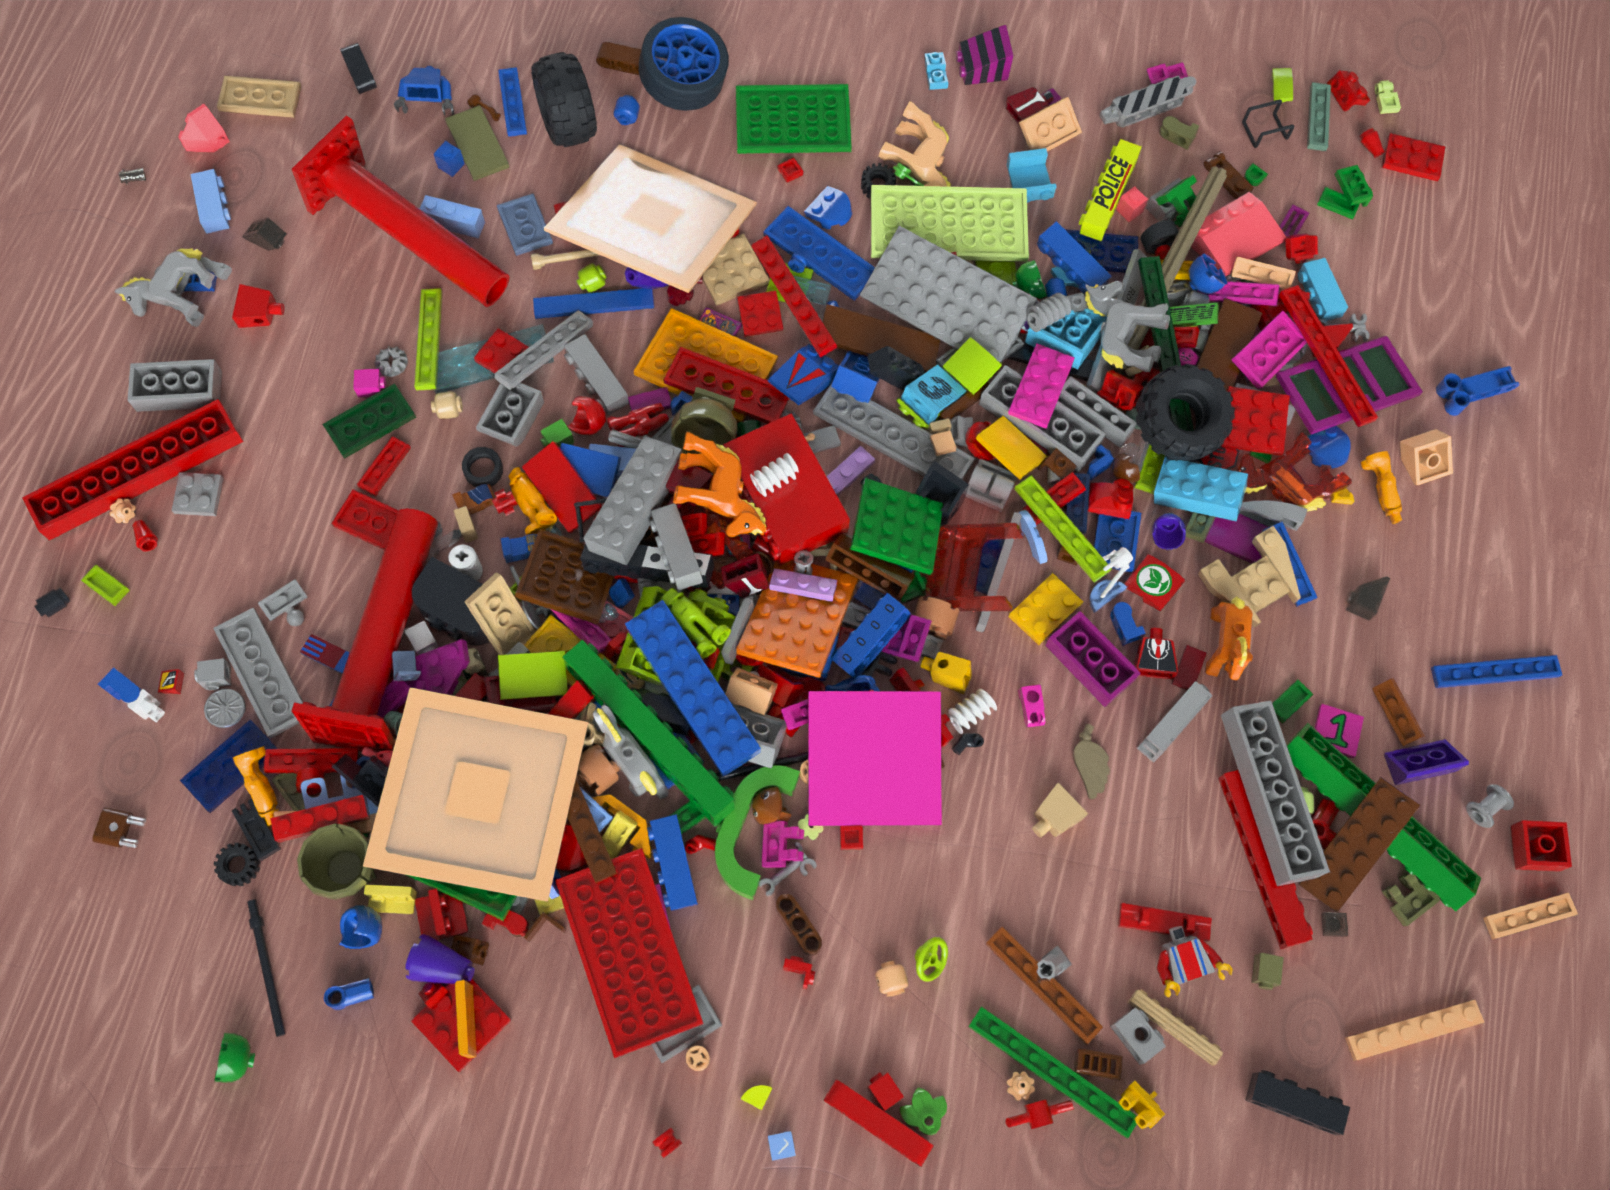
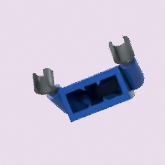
M432 66L413 68L407 76L400 80L398 89L399 99L394 102V107L398 113L400 107H402L404 114L408 112L405 99L428 102H442L443 100V114L445 115L446 109H451V113L454 115L453 104L450 103L452 100L451 84L445 76H441L440 69H435Z

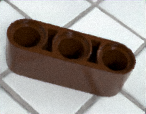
M603 42L600 46L596 62L603 68L639 75L641 49Z
M790 894L780 895L776 901L777 914L806 955L814 956L818 954L822 947L820 935L796 899ZM782 901H789L792 904V908L789 911H783L779 905ZM800 919L805 923V927L802 930H796L793 928L792 923ZM815 939L818 947L814 950L808 949L805 945L806 940Z

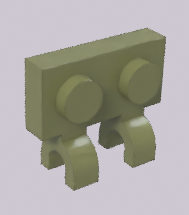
M1406 873L1399 878V881L1411 891L1407 895L1403 896L1396 885L1388 886L1382 891L1385 897L1394 903L1390 909L1404 927L1411 924L1440 901L1435 892L1426 889L1422 883H1419L1416 876L1410 873Z

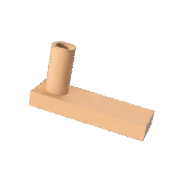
M1236 257L1231 277L1255 283L1279 284V289L1285 290L1291 288L1296 271Z

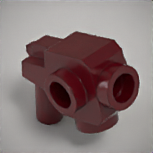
M701 276L696 284H703V276ZM671 285L667 289L668 302L673 306L686 304L687 301L692 300L694 290L692 289L689 293Z

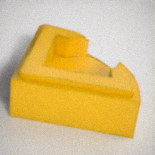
M1337 481L1331 483V502L1354 503L1353 494L1342 483Z

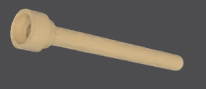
M588 249L548 256L535 253L531 254L533 270L541 269L545 264L599 256L600 254Z

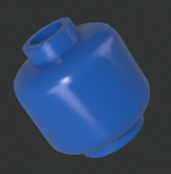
M624 95L617 99L613 115L622 125L634 124L638 118L640 105L633 96Z

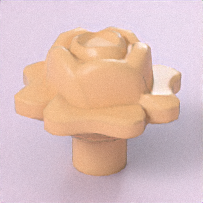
M118 498L114 504L110 505L112 511H110L109 515L114 517L117 523H128L131 518L135 517L133 511H135L136 507L131 504L129 499L122 500Z
M1024 1071L1020 1074L1014 1072L1012 1078L1007 1080V1085L1010 1086L1007 1092L1012 1094L1017 1101L1022 1098L1028 1100L1030 1094L1035 1091L1034 1086H1032L1034 1079L1028 1077Z

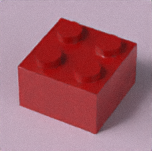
M1522 820L1511 825L1515 870L1560 872L1572 867L1567 822Z

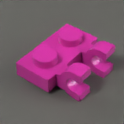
M785 821L764 824L762 867L781 868L786 867V861L788 860L803 861L804 852H798V849L787 850V838L804 839V830L799 829L798 826L788 827V823Z

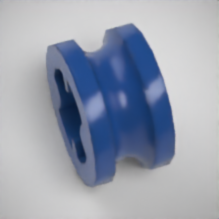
M793 254L788 262L789 268L797 273H802L804 267L808 264L807 260L799 254Z

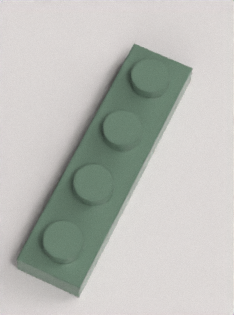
M1312 82L1310 86L1307 149L1326 151L1328 148L1331 85Z

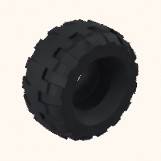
M564 52L539 58V61L532 65L531 74L537 103L550 140L554 145H563L564 147L588 142L597 132V121L587 79L578 58L573 54H566Z
M1191 364L1175 365L1157 374L1142 389L1141 396L1136 404V411L1138 412L1136 423L1137 427L1141 428L1142 434L1140 435L1144 442L1148 441L1152 446L1151 449L1158 455L1163 454L1168 460L1194 461L1217 450L1230 435L1233 428L1232 420L1235 419V407L1231 406L1233 398L1230 391L1227 392L1223 386L1225 383L1219 377L1216 379L1212 375L1213 372L1206 368L1198 369V366ZM1171 399L1183 400L1191 406L1196 416L1194 431H1185L1172 421L1169 413Z

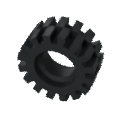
M873 163L872 167L867 166L866 170L864 169L861 189H863V194L867 193V198L871 197V185H874L871 181L873 179H883L886 182L884 185H896V175L891 167L888 169L886 164L882 167V163H878V166Z
M230 843L227 845V849H220L222 853L221 855L217 854L216 858H218V861H214V866H216L214 871L218 874L217 877L220 880L236 887V885L244 886L243 883L249 884L251 882L249 879L256 878L255 872L260 870L257 867L260 864V860L257 859L252 848L243 843H235V845ZM237 856L243 857L245 859L244 869L238 873H232L229 869L230 861Z

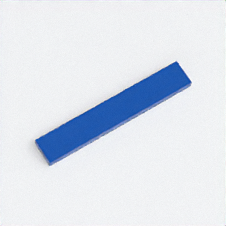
M645 288L533 298L535 319L571 316L578 310L586 315L654 308L652 289Z
M1557 655L1431 667L1435 688L1558 678L1562 676Z

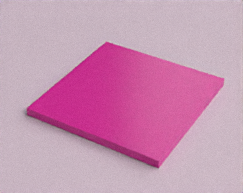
M808 691V826L942 825L941 692Z

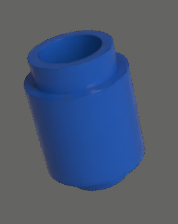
M1051 278L1045 284L1047 297L1055 293H1062L1068 296L1064 280Z

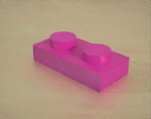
M808 699L781 709L788 730L808 723Z

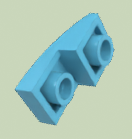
M943 52L926 53L924 57L929 90L947 89L948 79Z

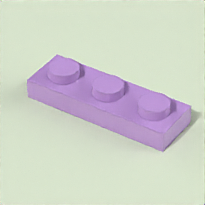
M861 446L827 476L837 497L875 463V458Z
M774 568L769 590L833 602L837 580Z

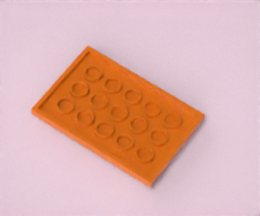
M776 560L774 568L793 572L796 563L792 560L780 566ZM811 564L813 576L837 580L833 602L769 590V588L762 590L736 648V654L820 678L858 584V578L848 573ZM770 574L768 577L769 585L772 578V574Z

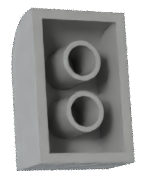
M500 383L476 426L477 431L511 445L519 446L525 439L544 404L541 391L522 383L509 390Z

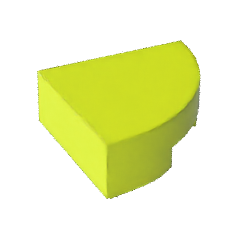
M765 1085L754 1086L747 1090L741 1099L762 1110L772 1088Z

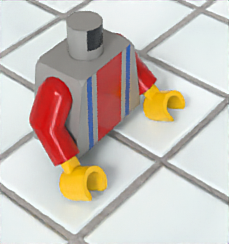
M1182 926L1169 929L1172 942L1162 945V952L1157 963L1158 974L1163 985H1166L1164 989L1166 997L1171 995L1169 989H1173L1176 996H1178L1181 990L1179 984L1215 972L1214 968L1218 969L1217 975L1221 980L1225 979L1221 970H1226L1232 975V967L1227 963H1223V960L1216 951L1204 940L1194 936L1185 937Z

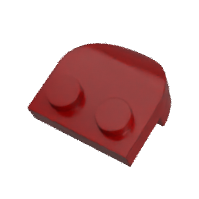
M565 825L556 869L557 871L573 874L581 871L588 864L571 825Z

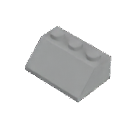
M732 704L761 747V753L749 761L772 768L787 729L785 720L751 711V709Z

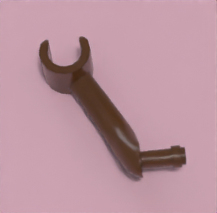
M474 94L468 99L467 104L471 108L480 105L490 113L494 121H499L501 114L483 102L479 95Z

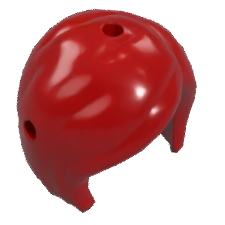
M577 396L572 402L573 406H578L576 415L567 427L569 430L581 435L596 434L606 422L605 409L593 398Z

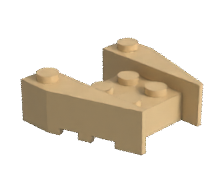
M1274 526L1255 536L1252 540L1262 559L1232 577L1219 559L1204 567L1198 573L1208 591L1223 602L1231 603L1232 599L1236 596L1242 599L1245 605L1249 606L1252 610V626L1254 627L1261 623L1256 613L1285 595H1288L1293 603H1296L1301 598L1286 543Z

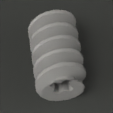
M1055 293L1027 309V323L1033 331L1039 332L1041 329L1052 325L1053 322H1057L1059 319L1071 313V304L1065 295Z

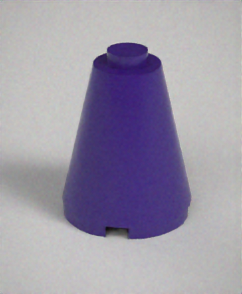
M422 934L418 937L422 939L420 943L413 944L405 967L406 970H409V975H406L408 980L455 984L456 981L472 980L475 972L473 963L429 935Z

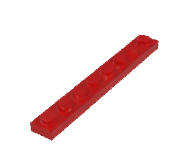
M766 235L750 245L820 358L836 349L835 341L769 237Z
M1299 285L1282 290L1279 297L1357 427L1376 421L1378 418L1377 414Z

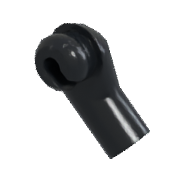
M965 733L951 749L955 754L960 755L966 747H981L984 744V738L977 733Z

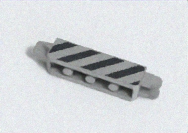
M1176 76L1167 78L1157 84H1151L1144 89L1134 90L1125 96H1118L1112 101L1111 106L1100 112V118L1104 124L1115 122L1117 126L1124 128L1180 107L1185 96L1193 92L1196 79L1193 76L1182 79Z

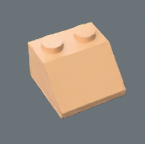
M1435 429L1400 441L1401 460L1415 485H1420L1453 473L1451 436Z

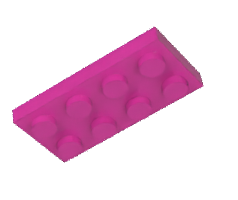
M1282 311L1232 361L1259 390L1307 342L1299 328Z
M1036 344L1008 414L1046 429L1075 358Z

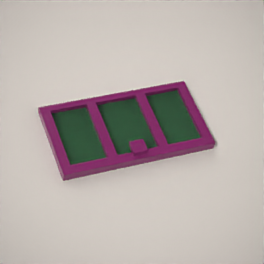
M1387 336L1339 351L1375 412L1418 397L1423 393ZM1317 359L1276 373L1278 382L1286 395H1290L1289 400L1310 434L1353 420Z

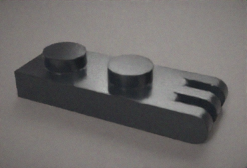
M251 798L248 800L251 809H248L245 803L240 805L243 811L242 814H240L237 808H234L232 813L258 860L263 861L281 850V847L274 840V835L264 817L261 818Z

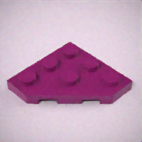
M461 639L415 656L416 671H421V675L417 680L410 681L413 688L452 696L459 683L458 677L470 662L467 642Z

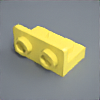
M365 885L364 894L369 897L368 906L378 913L414 914L417 891L412 887Z

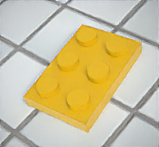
M1052 573L1008 617L1040 645L1084 601Z

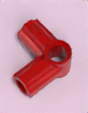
M1322 799L1311 816L1314 827L1318 832L1321 847L1324 850L1336 835L1329 827L1339 812L1334 802Z

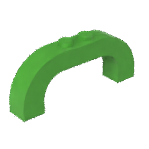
M774 765L772 768L763 767L750 773L743 779L734 793L735 809L717 826L716 832L719 833L715 845L717 869L725 884L740 896L753 900L761 880V875L742 868L734 856V848L753 799L758 793L769 787H778L781 793L792 796L800 777V771Z

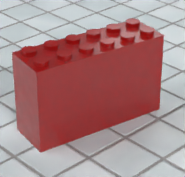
M792 413L723 444L725 448L729 447L740 459V481H743L741 499L754 503V507L760 508V512L765 517L766 532H764V535L760 534L764 543L768 542L771 548L769 553L773 561L777 560L779 565L782 566L794 560V556L799 551L811 552L835 541L841 533L844 535L848 534L850 518ZM788 453L795 461L799 472H795L796 479L793 480L788 476V484L781 480V488L774 484V492L772 493L766 489L767 496L764 497L756 489L750 474L754 476V471H761L763 466L769 468L770 462L776 463L777 458L783 459V455Z

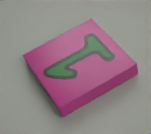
M1321 704L1314 729L1343 755L1355 758L1364 717Z

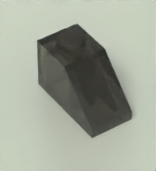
M265 218L252 222L242 237L269 251L279 249L284 244V237L287 233L272 220Z
M1386 576L1359 585L1354 591L1351 590L1346 598L1348 603L1346 611L1366 620H1371L1378 612L1390 578Z

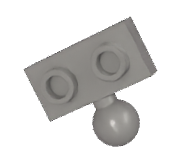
M295 579L258 602V604L270 621L286 612L287 622L291 626H299L304 622V614L300 610L294 609V606L308 598V596Z

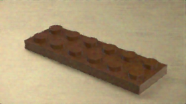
M1380 777L1323 851L1330 872L1315 879L1301 881L1299 885L1338 913L1414 815L1420 804Z

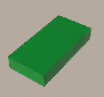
M1327 187L1324 188L1317 203V206L1352 220L1360 205L1359 203L1350 206L1344 194Z
M1296 680L1272 703L1277 719L1282 724L1314 695L1299 680Z

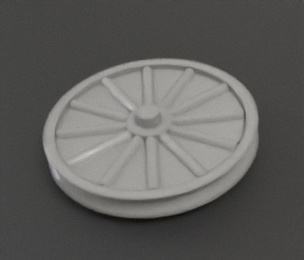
M221 689L209 696L204 706L206 719L212 725L219 728H228L235 725L241 720L245 712L243 697L232 689Z

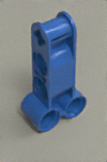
M1507 366L1464 379L1453 373L1447 374L1436 386V393L1441 398H1447V402L1444 405L1445 411L1450 415L1457 416L1469 403L1509 392L1520 384L1515 381L1511 373V366Z

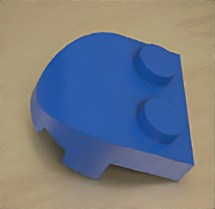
M827 186L806 208L804 213L806 217L820 222L822 228L831 229V226L837 224L843 226L852 217V207L846 193Z
M1334 426L1300 439L1299 446L1312 456V463L1318 467L1331 465V468H1337L1348 461L1351 442L1345 432L1338 426Z

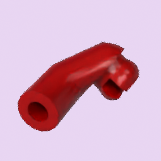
M696 835L685 843L684 848L688 854L696 853L703 848L715 851L716 840L704 835Z

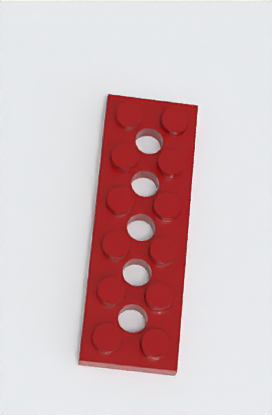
M681 346L664 378V384L692 395L695 388L699 387L734 399L733 411L767 424L781 418L790 399L766 379ZM688 369L696 370V373L692 376L687 375L685 372ZM707 376H712L715 378V380L711 383H707L704 381V378ZM730 383L734 387L731 390H725L722 386ZM748 390L752 392V395L746 398L741 393ZM762 398H769L771 403L763 405L760 400Z

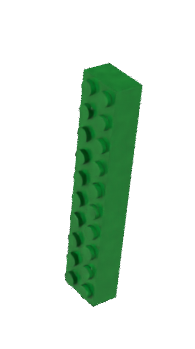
M581 640L562 657L567 671L576 680H582L595 695L594 699L601 707L606 705L611 710L617 720V724L630 732L646 755L709 822L716 827L735 809L734 793L726 785L722 787L717 781L719 779L718 776L711 769L707 771L703 767L702 759L696 753L692 755L688 751V745L681 737L676 739L672 734L673 729L665 721L662 723L656 717L658 716L657 712L650 705L647 707L644 705L641 695L635 689L633 691L629 689L626 679L621 674L616 675L613 672V666L605 658L601 660L598 656V650L591 643L587 645Z
M1309 723L1287 743L1292 763L1300 770L1301 775L1306 780H1311L1321 794L1330 797L1334 801L1335 806L1339 810L1346 812L1349 816L1352 815L1375 785L1373 780ZM1412 816L1387 848V852L1392 858L1398 859L1404 864L1405 869L1410 874L1416 875L1426 889L1435 892L1445 906L1457 911L1476 895L1481 877Z

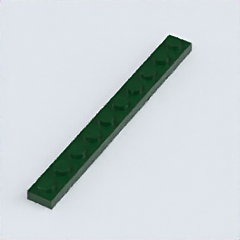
M1160 256L1140 258L1138 265L1147 307L1166 303L1169 306ZM1168 307L1165 314L1170 316L1168 329L1151 327L1154 346H1160L1161 348L1158 362L1160 372L1175 365L1181 366L1170 307ZM1171 399L1169 413L1172 421L1185 431H1194L1189 404L1180 399Z

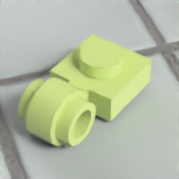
M1389 80L1379 81V83L1375 84V94L1378 95L1376 99L1380 114L1397 113L1401 109L1398 94L1393 92L1394 86Z

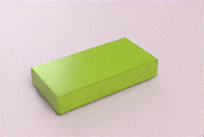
M95 565L81 579L83 583L114 606L130 591L98 565Z

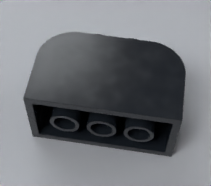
M431 557L412 587L413 601L424 619L430 623L429 626L438 632H441V630L447 632L448 637L454 641L462 639L467 644L474 646L490 642L465 604V601L483 584Z

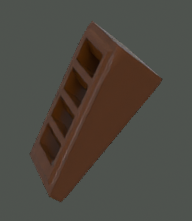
M1078 1048L1075 1053L1074 1072L1120 1081L1123 1056ZM1085 1056H1089L1088 1069H1084ZM1094 1057L1098 1058L1096 1071L1093 1070ZM1102 1059H1106L1105 1072H1101ZM1111 1060L1116 1061L1115 1074L1110 1073Z

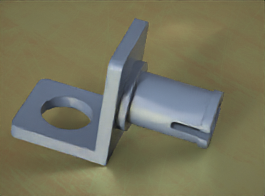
M394 651L392 653L394 681L417 680L421 675V671H416L415 652Z

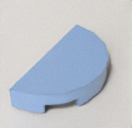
M1106 579L1097 583L1089 597L1093 612L1095 613L1125 591L1127 586L1118 581L1106 596L1101 598L1100 595L1111 580Z

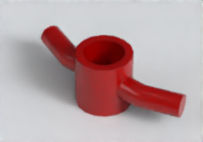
M1047 1099L1027 1104L1024 1105L1026 1113L1006 1118L1005 1123L1009 1128L1028 1122L1031 1129L1054 1123L1052 1115L1074 1110L1072 1100L1049 1106Z

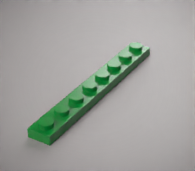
M982 1006L979 1008L968 1026L970 1029L1123 1137L1129 1138L1137 1125L1135 1121L1136 1114L1130 1110H1124L1119 1102Z

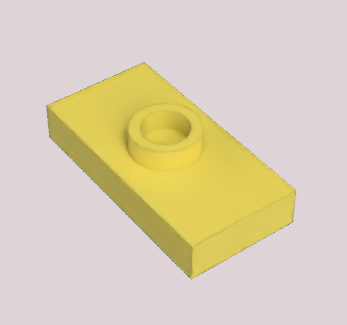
M622 811L616 813L602 836L611 859L618 857L638 824Z

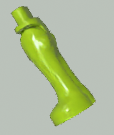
M671 588L662 596L661 601L665 602L681 628L697 644L696 651L702 659L713 654L717 647L694 625V621L703 627L717 645H722L729 637L731 629L724 624L715 625L682 592L678 593L674 588Z

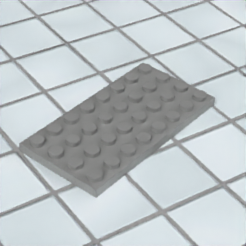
M901 226L896 230L860 294L865 300L957 350L971 337L1000 363L1003 362L1025 324L1027 309L1034 306L1038 301L1037 298Z

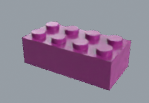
M1081 611L1049 637L1045 645L1104 707L1108 706L1141 674Z

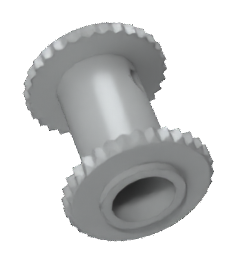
M1496 784L1487 786L1486 792L1488 796L1480 803L1472 801L1466 806L1470 818L1484 828H1490L1494 825L1492 816L1501 808L1508 811L1514 806L1511 795L1503 787Z

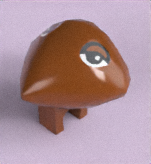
M769 787L758 793L753 799V816L759 824H770L778 819L788 822L792 816L791 813L786 812L787 808L782 806V796L778 787Z

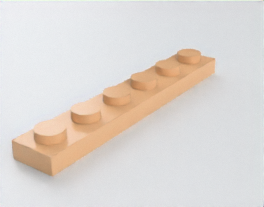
M1471 1000L1346 1037L1345 1039L1353 1061L1484 1023L1476 1000Z

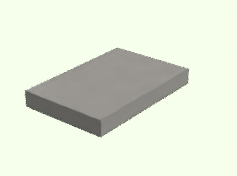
M699 985L692 988V992L704 1024L651 1044L661 1063L669 1060L722 1026Z

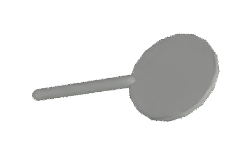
M511 566L510 570L518 586L520 579L515 568ZM523 601L522 607L530 623L536 629H539L541 626L539 616L529 602Z

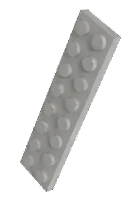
M831 385L813 410V414L922 476H925L929 467L936 461L963 479L975 459L956 448L955 452L936 456L930 440V436L933 434L872 400L869 403L859 402L851 395L838 393Z

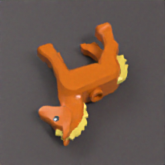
M686 432L683 449L688 451L696 450L701 453H681L678 469L685 470L692 466H703L714 475L709 490L676 486L673 503L681 504L689 501L705 506L723 516L733 518L734 521L726 527V534L729 537L748 533L756 535L757 532L764 535V532H766V520L763 517V513L760 512L761 509L754 507V503L740 499L738 495L742 493L743 481H740L741 464L739 457L729 447L725 448L723 445L715 444L714 441L704 440L690 432Z
M1237 596L1232 599L1231 603L1221 602L1218 606L1211 608L1210 619L1221 623L1219 647L1211 659L1206 662L1205 673L1217 677L1222 665L1225 664L1224 670L1229 674V678L1238 680L1249 661L1253 659V655L1249 651L1253 613L1251 608L1246 606L1245 602Z

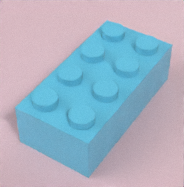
M1165 457L1154 490V504L1237 521L1247 487L1248 474L1188 461L1168 460Z

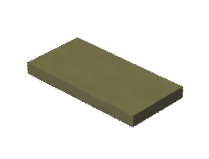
M481 106L445 118L458 149L461 150L463 160L473 181L510 168Z

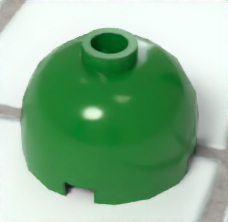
M1035 260L1022 264L1016 271V281L1012 282L1013 286L1039 300L1047 297Z
M224 1033L214 1082L229 1083L237 1081L245 1075L248 1067H253L255 1053H251V1046L246 1038L234 1033Z

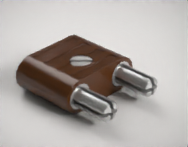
M105 807L100 814L92 840L95 843L119 848L122 846L136 848L137 845L135 844H138V840L126 838L130 825L144 826L145 823L143 822H146V819L133 816L131 812Z

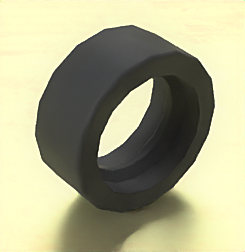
M1163 220L1148 227L1142 233L1140 239L1146 252L1155 254L1156 249L1160 246L1169 245L1171 248L1179 231L1174 221Z
M476 447L464 456L462 471L467 482L474 487L483 484L494 486L502 477L503 465L498 453L493 449ZM481 458L491 459L495 464V468L490 475L485 477L472 475L470 467L476 460Z

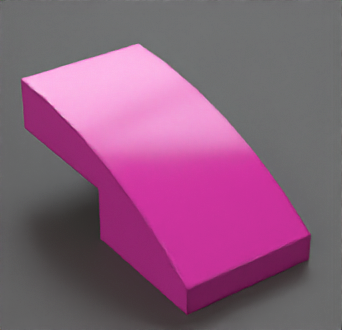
M1183 62L1166 67L1164 63L1147 69L1151 84H1157L1167 78L1179 76L1180 79L1188 77Z

